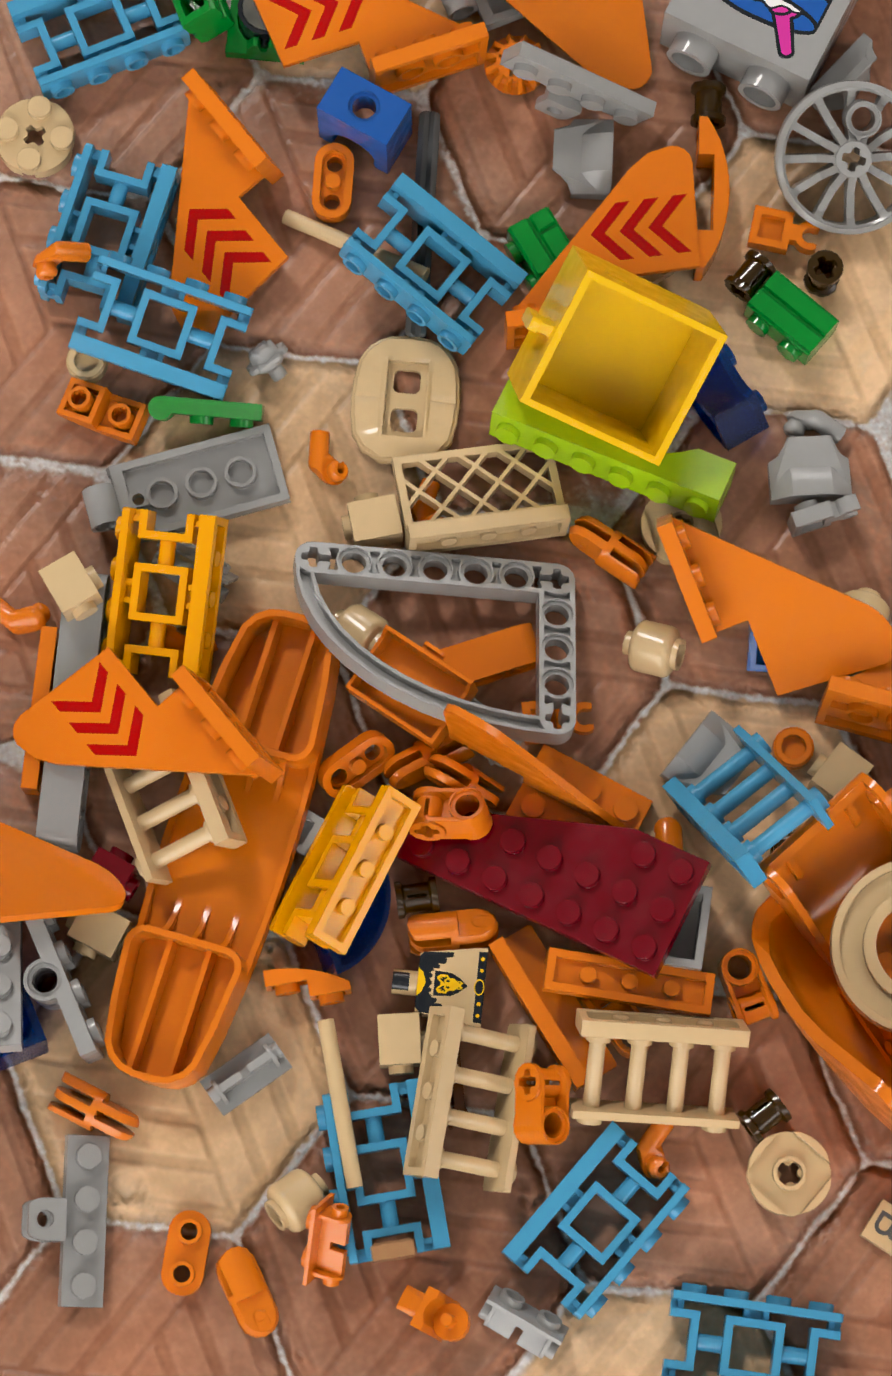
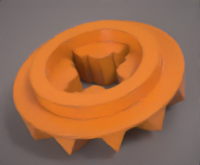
M509 33L499 41L494 40L493 45L486 53L484 69L487 79L492 86L502 93L523 95L535 90L541 84L534 80L520 79L514 74L512 77L510 76L511 70L500 65L503 50L518 42L525 41L541 49L540 43L529 39L526 34L512 36Z

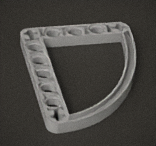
M306 542L297 548L293 563L294 587L301 610L310 627L324 646L344 666L366 683L392 699L442 721H445L443 711L446 705L453 704L491 724L510 739L550 745H560L570 739L576 723L575 577L568 567L557 563L325 542ZM308 558L316 559L317 567L309 566ZM330 559L336 560L334 570L330 569ZM346 560H357L362 563L364 569L358 573L348 572L344 569L342 563ZM388 563H395L400 565L405 573L401 576H390L385 573L383 567ZM428 567H437L445 573V577L441 580H432L426 577L424 570ZM472 570L479 571L486 580L483 583L474 584L469 582L464 577V574ZM509 574H517L524 578L526 584L522 587H512L507 584L505 577ZM535 578H538V588L532 587ZM557 580L561 589L553 588V583L550 581ZM318 584L535 603L536 715L492 708L455 697L414 680L382 662L343 629L327 607L320 594ZM554 611L559 612L566 618V623L563 625H553L546 620L545 614ZM550 646L560 647L565 651L567 657L562 660L551 659L545 653V649ZM549 681H558L566 687L567 692L563 695H553L547 691L545 684ZM553 709H560L558 723L562 726L561 729L553 728V722L550 721Z

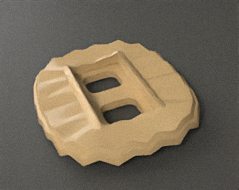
M390 336L375 342L363 353L359 359L353 380L350 411L352 437L356 441L361 453L371 457L379 464H391L392 457L446 451L452 445L454 432L458 424L461 388L459 368L450 351L430 339ZM399 371L418 373L421 376L419 392L416 394L396 392L394 390L395 374ZM394 410L416 412V430L414 432L393 431L390 428L391 413Z

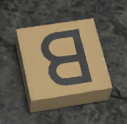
M882 1199L859 1236L892 1256V1204Z

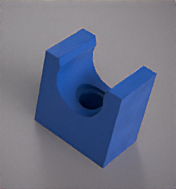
M341 67L317 106L320 138L333 143L336 137L340 135L356 142L371 154L374 159V166L386 174L389 173L412 135V104L344 67ZM362 108H368L374 112L371 117L365 119L355 115L357 110Z

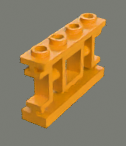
M123 507L122 515L118 517L115 525L118 549L117 556L113 558L110 567V576L114 581L112 597L108 599L105 615L106 620L109 621L107 638L102 642L100 653L107 647L111 648L132 674H138L140 654L170 657L168 678H172L171 675L184 665L210 683L229 520L213 515L187 513L185 534L155 531L157 512L148 509ZM141 538L160 541L158 564L138 562ZM177 543L196 545L194 569L174 566ZM150 573L180 576L175 616L145 613ZM131 620L151 622L148 646L129 644ZM167 624L187 626L184 651L164 648Z
M342 785L274 915L269 929L297 947H305L308 940L323 949L329 948L337 954L346 955L422 806L390 785H381L376 797L362 788L355 789L351 785Z

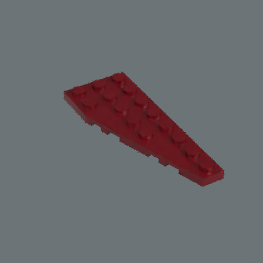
M469 812L465 816H471L475 812ZM491 814L493 822L491 830L486 836L477 840L440 839L426 841L418 839L408 832L395 857L396 859L657 979L711 868L710 862L635 828Z

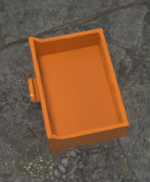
M387 624L380 638L370 650V653L382 662L436 690L467 701H472L479 691L473 680L442 661L446 655L443 651L428 641H425L421 647ZM355 673L345 686L351 695L436 751L449 733L445 721L421 713L392 699L366 683Z

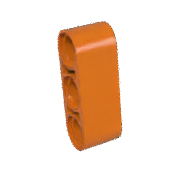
M531 623L519 624L440 649L446 654L442 661L473 680L477 687L536 668V635Z

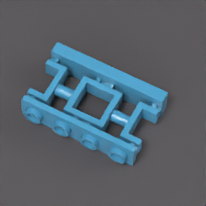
M13 0L6 3L21 43L40 36L50 62L34 67L33 71L41 92L47 99L68 97L79 87L87 84H102L108 81L113 74L126 69L128 71L138 70L147 65L149 60L162 55L166 57L177 55L186 46L191 44L189 32L183 29L177 13L161 18L154 0H144V2L127 9L123 8L120 0ZM113 8L123 34L88 47L78 21ZM65 14L71 30L50 38L44 22ZM151 17L157 33L136 41L130 24ZM78 45L84 61L62 69L57 52Z
M86 143L82 154L77 153L74 157L71 167V176L74 179L70 190L64 189L61 195L58 211L62 214L58 226L53 225L50 228L46 248L56 241H70L71 238L73 242H84L93 215L97 214L127 223L118 252L127 256L132 255L131 265L147 270L148 264L153 265L181 182L178 167L162 163L161 168L156 167V164L148 162L142 180L109 171L112 161L110 151L105 149L99 151L95 149L93 144ZM96 166L94 172L96 183L112 187L108 202L86 196L80 211ZM155 182L156 184L142 226L139 228L142 220L140 211L123 206L127 193L131 192L149 197ZM90 245L91 258L86 264L83 275L61 269L57 284L55 283L62 263L56 266L58 274L52 280H40L35 273L34 285L37 286L40 298L45 301H50L51 298L57 303L64 304L69 286L102 295L99 306L101 313L110 285L93 280L92 275L99 255L102 254L108 257L110 250ZM125 274L117 300L138 307L147 282ZM116 317L118 323L132 326V322Z
M402 172L377 205L392 217L391 220L374 240L358 227L344 243L338 255L343 259V264L348 270L356 275H363L374 284L375 290L383 298L389 301L394 300L406 310L407 316L419 326H426L438 335V341L445 348L464 355L484 330L469 315L486 294L503 306L528 273ZM406 214L424 228L414 243L396 229ZM384 241L403 255L392 270L374 256V253ZM423 244L455 268L438 290H435L406 266ZM468 265L487 279L477 294L458 279ZM447 291L466 306L455 321L436 306Z
M110 250L108 257L100 254L92 279L110 285L98 323L78 316L68 348L205 397L223 401L233 370L216 365L214 361L226 327L243 333L246 332L254 308L246 306L248 299L225 291L223 297L208 292L210 285L192 278H187L185 284L169 279L171 271L152 264H148L147 270L131 265L132 257ZM109 268L162 287L161 292L144 288L138 307L115 300L121 279L106 274ZM188 296L238 314L237 320L221 315L215 334L194 328L192 325L198 306L184 302V297ZM149 299L187 313L175 350L137 337ZM109 315L132 322L126 343L140 347V353L137 354L85 335L87 329L103 334ZM186 342L208 349L209 351L202 370L217 374L216 381L162 363L164 356L180 361Z
M418 1078L389 1084L392 1105L352 1112L350 1110L352 1122L365 1120L369 1143L356 1145L358 1155L400 1148L402 1166L404 1168L407 1139L402 1137L385 1140L381 1117L402 1114L400 1096L408 1095L412 1118ZM330 1094L322 1095L323 1105L315 1106L319 1131L328 1130L330 1147L322 1148L326 1173H335L337 1189L329 1190V1193L335 1194L334 1203H344L349 1206L347 1192L355 1190L358 1207L379 1204L383 1228L362 1231L365 1249L357 1250L351 1221L349 1243L346 1246L338 1244V1248L347 1250L350 1265L372 1261L370 1247L373 1244V1239L414 1232L417 1253L451 1248L439 1177L434 1179L404 1175L406 1189L365 1196L363 1186L346 1189ZM422 1179L432 1236L428 1238H423L421 1221L399 1224L396 1201L416 1197L414 1180Z
M613 1121L501 1252L527 1275L539 1260L542 1259L571 1284L573 1288L560 1304L578 1320L585 1314L591 1319L608 1300L602 1294L612 1281L618 1286L621 1285L636 1267L630 1262L632 1257L640 1248L647 1253L663 1234L657 1229L663 1220L669 1216L674 1221L690 1202L684 1196L690 1188L685 1183L679 1181L673 1173L670 1172L656 1188L625 1161L626 1157L638 1143L629 1138L625 1131ZM614 1145H618L622 1150L611 1163L627 1176L613 1194L597 1181L592 1184L586 1193L582 1192L579 1189L581 1184ZM639 1188L644 1190L655 1201L669 1189L673 1195L637 1238L634 1237L631 1231L641 1219L625 1205ZM595 1194L628 1221L602 1253L570 1226L572 1221ZM559 1210H564L567 1215L557 1228L572 1240L571 1244L558 1259L553 1257L542 1246L529 1259L524 1254L526 1249ZM585 1252L601 1266L605 1264L612 1254L619 1258L618 1261L582 1303L575 1298L584 1289L586 1284L570 1270Z
M682 1282L681 1290H671L668 1316L689 1319L684 1361L663 1359L661 1376H675L676 1370L693 1372L696 1350L719 1353L717 1376H780L781 1363L804 1366L803 1376H814L819 1338L840 1340L841 1323H843L844 1314L834 1313V1304L809 1301L808 1309L792 1307V1298L767 1295L765 1303L749 1300L750 1292L724 1289L723 1296L707 1294V1286ZM684 1302L742 1309V1317L724 1315L722 1336L698 1333L701 1311L684 1309ZM769 1314L827 1322L826 1329L813 1327L808 1329L806 1349L784 1346L786 1323L769 1321ZM734 1325L774 1331L769 1374L729 1368Z

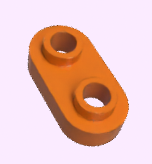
M340 143L324 145L315 156L312 208L317 218L326 223L343 221L349 215L352 208L355 172L354 156L347 146ZM331 163H339L342 165V168L337 172H332L328 169V166ZM329 200H335L339 203V206L336 209H328L325 207V204Z
M368 730L361 733L322 762L317 776L319 785L333 798H336L342 785H351L355 789L363 787L381 774L385 763L395 755L393 743L382 732L377 730ZM374 745L373 750L365 754L366 749ZM341 769L340 774L332 778L334 772Z
M194 1210L180 1212L172 1219L169 1225L161 1279L165 1288L178 1296H188L200 1289L205 1278L212 1227L209 1220L200 1212ZM189 1223L194 1224L198 1230L196 1237L191 1240L185 1239L182 1235L183 1227ZM180 1266H186L190 1270V1277L185 1282H178L175 1279V1270Z

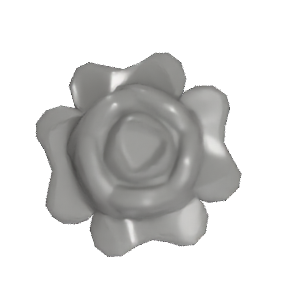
M270 339L258 343L248 353L250 363L246 369L251 376L269 374L274 382L281 380L287 374V371L281 365L284 358L283 355L288 351L287 346L283 342L275 345Z

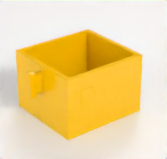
M573 245L539 312L530 307L526 308L522 321L529 331L507 375L519 402L659 466L728 336L710 310Z

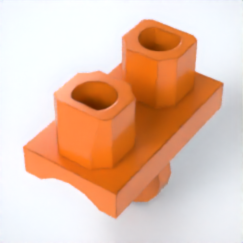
M407 1285L396 1306L400 1311L413 1317L409 1325L440 1342L442 1340L449 1342L461 1340L467 1335L471 1326L467 1310L460 1306L459 1302L431 1286L428 1287L426 1293H423Z

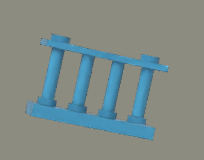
M738 725L733 731L744 748L696 786L690 784L686 788L674 776L662 787L679 812L755 889L767 879V876L758 865L763 860L761 855L812 815L827 830L833 827L834 823L825 811L830 807V804L815 786L808 790L770 754L772 752L771 748L757 732L751 736ZM754 760L761 766L716 803L712 804L709 802L707 804L705 800ZM774 778L780 784L734 822L731 823L728 820L724 823L726 815ZM792 796L799 802L797 806L750 842L747 839L743 842V835Z

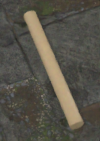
M290 209L285 211L282 218V224L339 248H342L348 238L352 236ZM380 247L374 253V256L391 270L402 257ZM410 260L406 266L426 282L430 268Z
M334 1018L317 1021L341 1161L346 1189L362 1187L363 1182Z

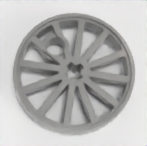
M860 80L833 82L821 86L803 97L784 119L777 135L774 150L776 178L780 190L789 205L799 216L813 226L831 233L855 235L877 230L892 222V204L888 208H884L866 172H869L892 185V176L872 165L873 162L892 161V151H874L882 143L892 138V125L874 135L882 124L881 112L888 102L892 105L891 90L875 83ZM844 91V110L842 112L844 135L823 101L825 96ZM856 91L870 92L877 95L874 103L864 99L855 100ZM812 104L816 107L835 143L797 123L799 117ZM860 107H867L871 114L869 124L862 129H855L851 121L852 114ZM792 130L830 151L829 153L785 154L787 141ZM853 147H855L854 153L858 154L860 159L858 163L851 162L848 168V163L842 160V156L844 153H851ZM828 163L794 185H789L785 169L786 164ZM832 176L813 211H809L798 201L797 196L819 181ZM856 181H858L876 215L855 222ZM844 182V221L836 222L822 218L837 189Z

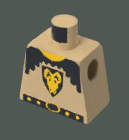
M488 948L421 952L419 971L393 970L391 994L416 996L414 1012H419L420 1017L427 1019L430 1006L464 1008L465 1025L481 1028Z

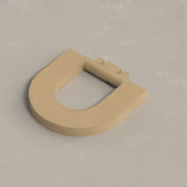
M889 862L862 877L845 896L834 917L831 928L830 960L837 984L851 1006L872 1024L892 1033V979L881 966L876 949L880 926L884 919L892 913V862Z

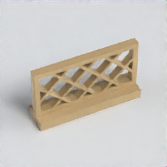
M505 443L392 457L391 465L405 530L404 542L406 550L443 552L566 536L571 515L568 504L564 502L556 461L544 459L545 465L537 473L520 462L526 453H532V451L515 444L509 445ZM497 457L508 464L499 478L480 467L486 458ZM458 462L469 471L457 483L441 472L447 463ZM418 467L429 474V476L417 488L404 479L403 469ZM513 469L532 480L522 494L504 482ZM546 473L548 474L549 480L543 477ZM474 474L493 485L483 499L465 488V485ZM434 479L453 490L443 504L425 493ZM538 484L552 493L554 504L538 505L529 499L528 496ZM498 489L516 501L511 509L501 511L488 502ZM407 492L413 495L410 500L408 499ZM458 494L476 505V508L470 515L460 516L448 508ZM418 500L436 510V513L430 520L413 522L411 508Z

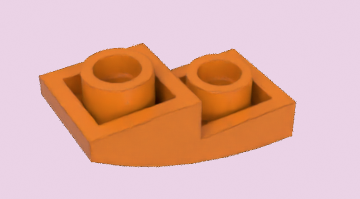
M71 377L56 411L59 416L134 446H137L150 416L147 404L112 394L107 387L75 377Z
M298 968L263 970L267 992L275 991L277 997L298 994L301 992L300 986L308 985L311 1001L319 1000L320 1006L343 1003L345 1002L344 995L352 994L350 981L326 972Z

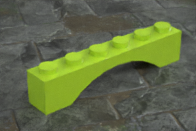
M510 379L506 383L491 415L489 435L496 437L505 444H515L534 452L541 458L553 459L572 467L579 473L594 475L609 481L615 487L627 488L647 496L656 503L668 504L685 511L694 518H704L711 522L715 521L731 487L737 464L698 448L683 452L666 453L661 464L657 466L519 402Z

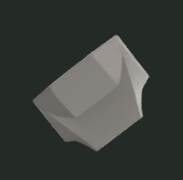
M863 33L811 87L810 92L821 86L838 81L860 80L870 82L871 65L877 60V56L873 51V40ZM844 91L836 92L823 98L829 111L844 109Z
M574 119L570 125L554 129L552 170L559 174L568 184L571 193L570 198L604 200L611 192L614 120Z
M831 435L787 437L778 456L767 465L770 505L800 504L812 499H816L818 503L828 500L833 502L852 494L849 459L839 452Z
M711 710L660 776L666 781L675 776L686 788L690 784L696 786L744 747L733 731L734 728ZM746 767L713 794L724 796Z

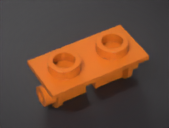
M334 1193L328 1194L317 1205H313L306 1218L305 1226L309 1230L308 1243L301 1257V1266L304 1268L302 1285L307 1286L313 1279L318 1277L323 1279L322 1283L325 1286L336 1287L345 1276L347 1250L335 1247L333 1244L346 1246L349 1243L352 1214L349 1212L348 1205L334 1203Z

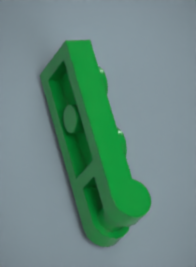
M156 396L149 402L148 411L154 419L160 421H168L174 414L189 415V423L213 425L214 418L230 419L229 427L253 428L254 421L263 422L265 406L263 404Z

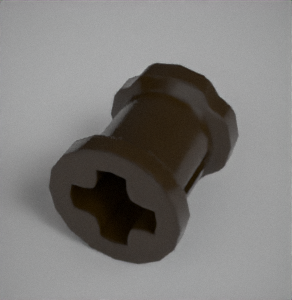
M702 80L691 85V93L695 96L694 114L690 118V125L697 129L699 116H708L715 130L725 126L726 117L722 114V96L726 94L727 86L721 81Z
M749 250L744 256L746 261L733 276L728 275L724 280L727 289L746 303L755 295V292L763 282L776 271L774 265L765 256L754 250Z
M821 250L811 256L803 279L805 288L809 293L825 297L835 292L844 268L842 259L838 254L829 250ZM817 269H820L822 274L817 275ZM830 272V274H831L830 277H829V278H826V276H825L824 274H827V273Z
M435 876L429 877L427 882L402 885L400 881L394 882L399 919L405 918L406 914L430 910L433 913L440 912Z
M770 1088L764 1092L765 1097L747 1111L740 1110L736 1113L742 1126L758 1144L764 1139L763 1135L782 1120L787 1123L792 1119L786 1106Z

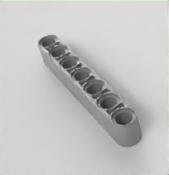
M98 574L104 584V587L98 590L104 602L97 605L98 610L93 615L81 621H76L74 618L67 622L61 612L53 689L100 653L102 642L106 637L107 620L105 609L111 592L110 575ZM44 762L36 826L37 838L69 852H80L91 767L61 766Z

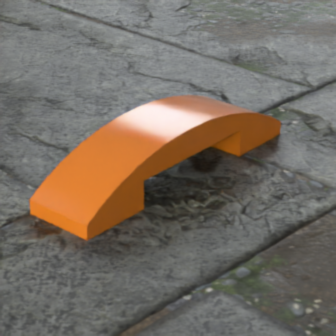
M699 116L696 131V168H711L710 230H698L700 269H693V281H701L715 259L723 236L729 208L730 185L727 160L721 140L708 116Z

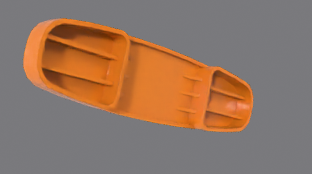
M268 609L251 616L241 625L212 684L215 691L284 772L272 784L262 777L253 779L251 776L222 775L248 842L236 849L215 846L214 843L209 842L167 864L173 882L168 885L148 882L137 925L128 932L124 939L110 999L104 1042L108 1057L115 1066L143 1083L165 1089L179 1090L194 1085L207 1074L228 1033L268 936L269 925L276 914L289 876L323 757L340 669V661L324 646L303 614L288 610ZM187 773L184 774L177 795L189 789L191 782ZM198 804L168 819L160 849L203 827L205 819Z

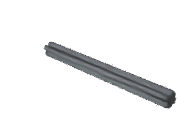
M423 111L419 114L415 182L435 198L440 114L435 111ZM412 219L411 241L414 243L424 228ZM423 244L411 261L430 268V273L426 280L430 285L432 250ZM406 314L405 336L426 338L427 327L417 325Z

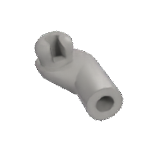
M817 409L794 410L786 417L788 421L783 426L784 433L789 437L803 436L805 430H815L820 435H831L835 444L842 439L846 432V427Z

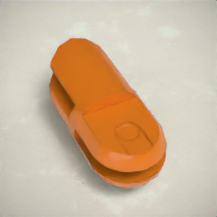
M586 515L577 518L575 525L569 529L570 541L576 548L594 559L596 565L632 589H636L640 583V578L644 577L647 573L648 566H651L656 560V555L619 530L614 531L591 516Z
M449 733L437 751L418 739L412 742V747L390 758L384 765L383 774L386 778H389L388 783L393 788L404 789L425 779L423 772L425 766L444 773V771L428 761L431 755H444L462 764L472 759L475 754L472 749L451 739Z
M440 754L430 756L428 761L445 773L425 766L423 772L426 779L440 788H476L483 794L487 806L496 807L499 798L482 786L499 793H503L505 786L469 763L460 764Z
M478 908L411 915L407 922L409 948L411 953L419 956L421 952L486 948L497 939L499 924L494 914L486 909Z
M66 1071L64 1072L61 1080L65 1084L94 1098V1100L74 1090L58 1086L54 1096L86 1115L84 1116L54 1101H50L48 1110L89 1131L97 1128L123 1141H128L134 1137V1132L104 1116V1114L123 1124L138 1128L139 1118L136 1114L110 1101L111 1095Z
M244 1247L230 1248L216 1263L218 1280L241 1329L251 1337H266L275 1330L279 1322L277 1305L253 1254Z

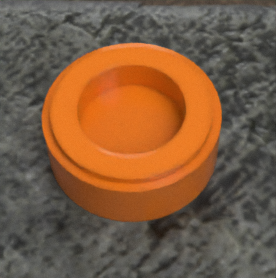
M798 727L783 729L777 734L772 744L773 757L788 770H797L804 767L814 753V742L811 736L805 730Z

